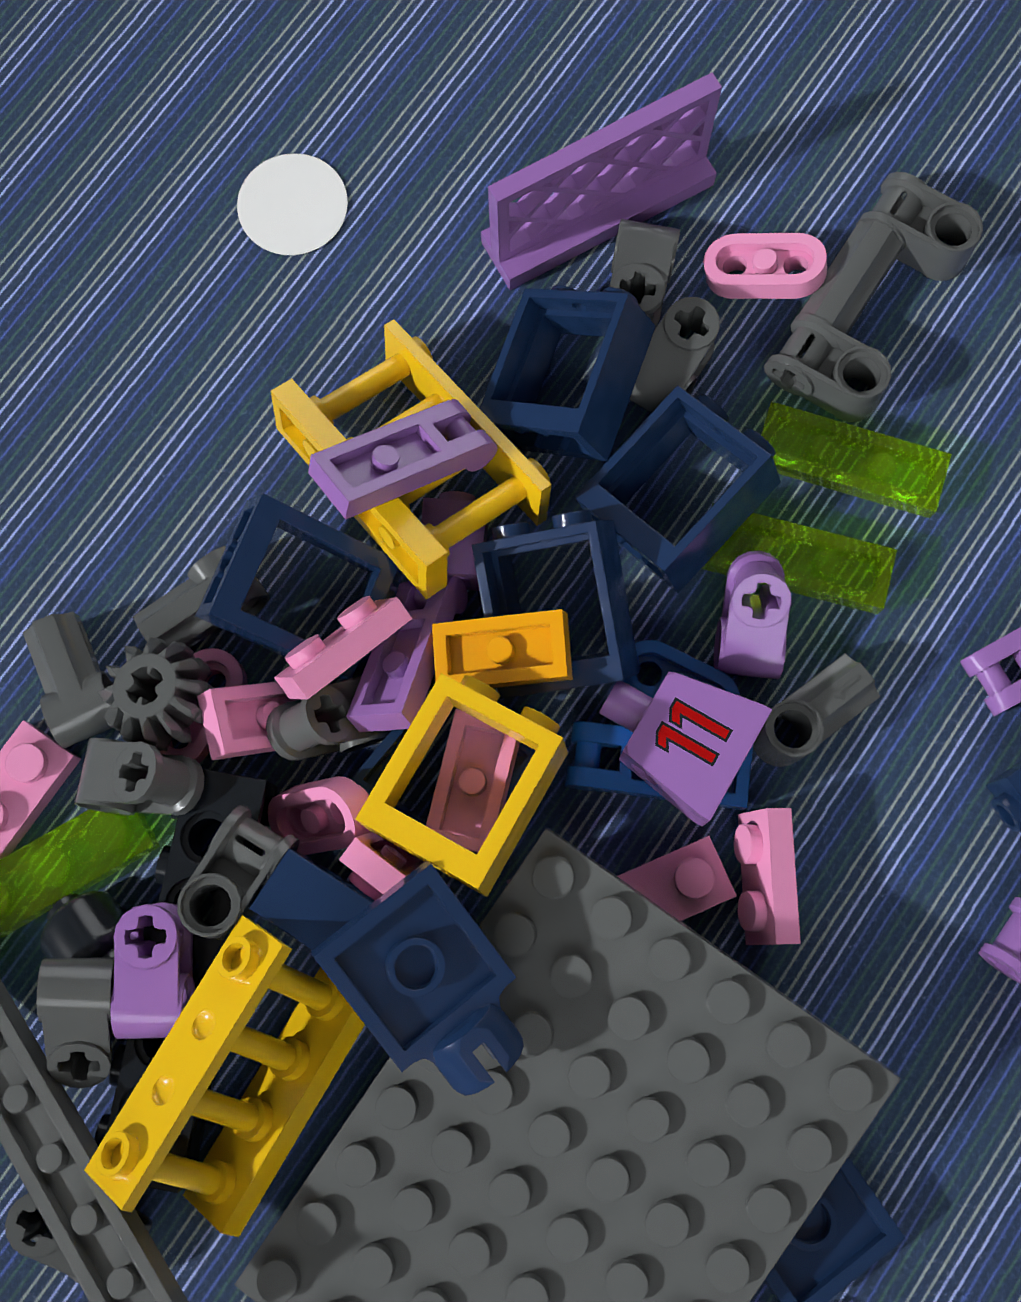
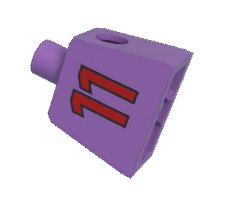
M668 672L654 698L623 681H617L599 713L633 732L619 760L689 819L702 827L712 819L772 709L687 676Z

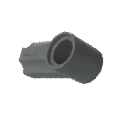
M226 546L217 548L199 559L190 568L188 580L133 616L137 628L146 641H148L149 637L160 638L169 645L175 641L177 643L182 642L191 648L220 628L195 617ZM256 575L240 609L253 616L259 613L270 600L269 594Z
M72 611L64 614H51L32 622L29 629L22 633L45 695L40 698V704L44 719L54 739L62 748H67L112 729L113 727L109 726L106 719L103 718V715L111 705L102 701L98 691L113 683L108 675L99 668L80 616Z
M846 653L790 696L771 708L772 711L753 743L757 756L767 764L775 767H784L809 755L819 744L880 698L875 687L874 678L860 662L854 661ZM783 719L796 727L799 733L797 748L786 747L778 741L774 734L775 720Z

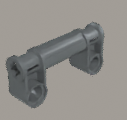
M893 172L885 178L881 185L882 195L872 211L865 212L860 217L852 233L829 266L824 283L816 292L811 294L800 313L791 323L792 335L781 352L771 355L764 365L765 373L775 385L793 395L803 397L833 414L836 418L846 422H859L869 418L876 410L891 379V365L886 356L877 349L871 348L848 336L895 260L897 259L921 272L927 278L936 281H947L957 277L964 270L983 232L982 219L976 210L927 186L922 180L906 172ZM902 193L907 194L905 200L900 197ZM939 238L951 240L956 246L944 244ZM856 378L862 380L870 390L862 392L853 390L846 384L845 379Z

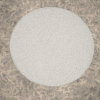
M284 154L264 161L247 176L239 191L237 212L243 230L258 246L276 254L300 255L322 247L337 234L346 217L348 200L346 189L340 176L327 163L305 154Z

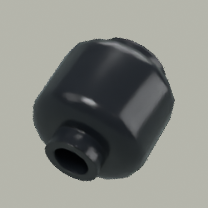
M90 891L80 895L77 893L69 894L56 902L47 915V923L40 937L41 951L47 958L114 957L115 928L126 911L107 892Z

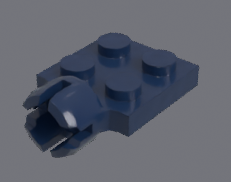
M428 861L422 863L311 951L314 959L401 1072L414 1062L427 1059L435 1064L455 1091L467 1096L476 1094L495 1083L473 1054V1051L481 1044L489 1055L499 1062L506 1073L521 1056L524 1048L523 1038L500 1007L499 996L504 988L516 979V976L433 865Z
M849 1157L764 1280L778 1302H828L905 1239Z

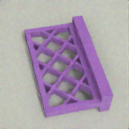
M713 72L488 186L490 227L481 231V241L509 290L617 236L621 219L644 222L714 185L717 173L706 155L722 86ZM521 197V198L518 200V202H511V201H513V200H515V199Z

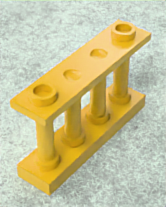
M393 319L384 325V362L321 399L315 395L309 398L292 378L272 389L271 396L277 430L308 465L310 464L312 454L353 438L349 437L346 439L334 426V420L399 381H402L420 402L380 427L447 400L455 399L471 415L470 425L475 430H484L496 443L497 452L483 469L498 486L438 525L433 526L430 523L423 525L410 511L409 505L465 469L354 516L427 600L447 586V566L450 547L516 504L536 526L547 520L552 484L542 465L533 458L527 459L433 361V357L426 344L416 336L411 337Z
M243 915L239 918L84 1169L90 1178L122 1211L131 1213L151 1181L186 1189L183 1196L221 1234L234 1237L241 1235L365 1026L364 1022L321 967L313 978L285 965L284 962L292 948ZM268 989L299 1002L278 1038L246 1026ZM230 1052L262 1063L241 1100L208 1089ZM191 1116L224 1126L203 1162L169 1153Z

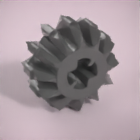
M149 637L143 651L136 646H125L127 662L122 667L118 665L106 666L109 675L115 679L114 684L98 691L102 701L111 705L103 715V718L106 719L109 726L120 731V735L123 736L122 739L126 742H143L155 746L159 751H168L172 738L181 743H192L190 725L194 721L203 724L202 710L199 707L197 696L209 689H214V687L206 683L212 674L208 664L200 658H195L194 651L182 642L177 643L174 641L169 645L160 638Z

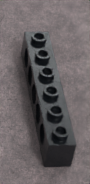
M203 769L204 788L199 801L186 814L171 815L172 819L177 820L171 846L165 845L162 848L156 867V883L162 885L158 903L166 902L178 906V898L182 888L205 856L200 846L203 832L212 824L223 823L226 817L238 805L243 804L250 808L252 812L251 818L269 828L268 805L271 799L276 796L278 787L267 780ZM244 841L243 845L259 856L264 855V850L250 841ZM216 889L210 892L213 897L214 906L211 915L204 921L208 926H216L222 923L229 915L231 899L228 892L224 889ZM154 925L144 927V940L154 941L156 945L166 942L167 935L165 929L154 928ZM193 934V958L196 960L199 968L195 988L201 982L226 940H213ZM157 1038L127 1039L126 1045L120 1044L118 1046L109 1073V1084L116 1086L111 1113H105L102 1116L95 1133L94 1140L98 1147L159 1049ZM216 1076L212 1080L208 1089L213 1090ZM191 1116L169 1153L198 1161L207 1120ZM151 1181L148 1188L174 1193L183 1190V1188L156 1181Z

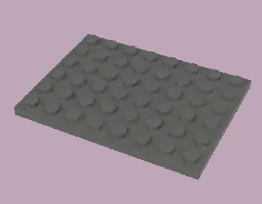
M548 828L545 829L479 926L516 976V979L504 988L499 996L500 1007L523 1038L524 1048L519 1059L506 1073L495 1058L493 1059L481 1044L473 1051V1054L495 1083L476 1094L465 1096L451 1087L433 1062L422 1059L414 1062L401 1072L393 1060L389 1058L234 1284L255 1302H750L901 1079L897 1073Z

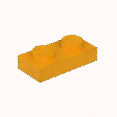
M563 609L432 624L435 682L441 673L461 683L465 675H469L492 688L573 680L568 613Z

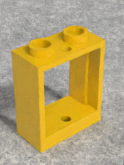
M441 673L355 820L372 833L424 862L428 861L434 868L488 897L567 756L568 751L564 738L557 735L560 729L559 724L548 716L530 707H524L522 712L518 714L497 703L500 694L484 682L465 675L461 683ZM453 707L536 750L477 854L395 809Z

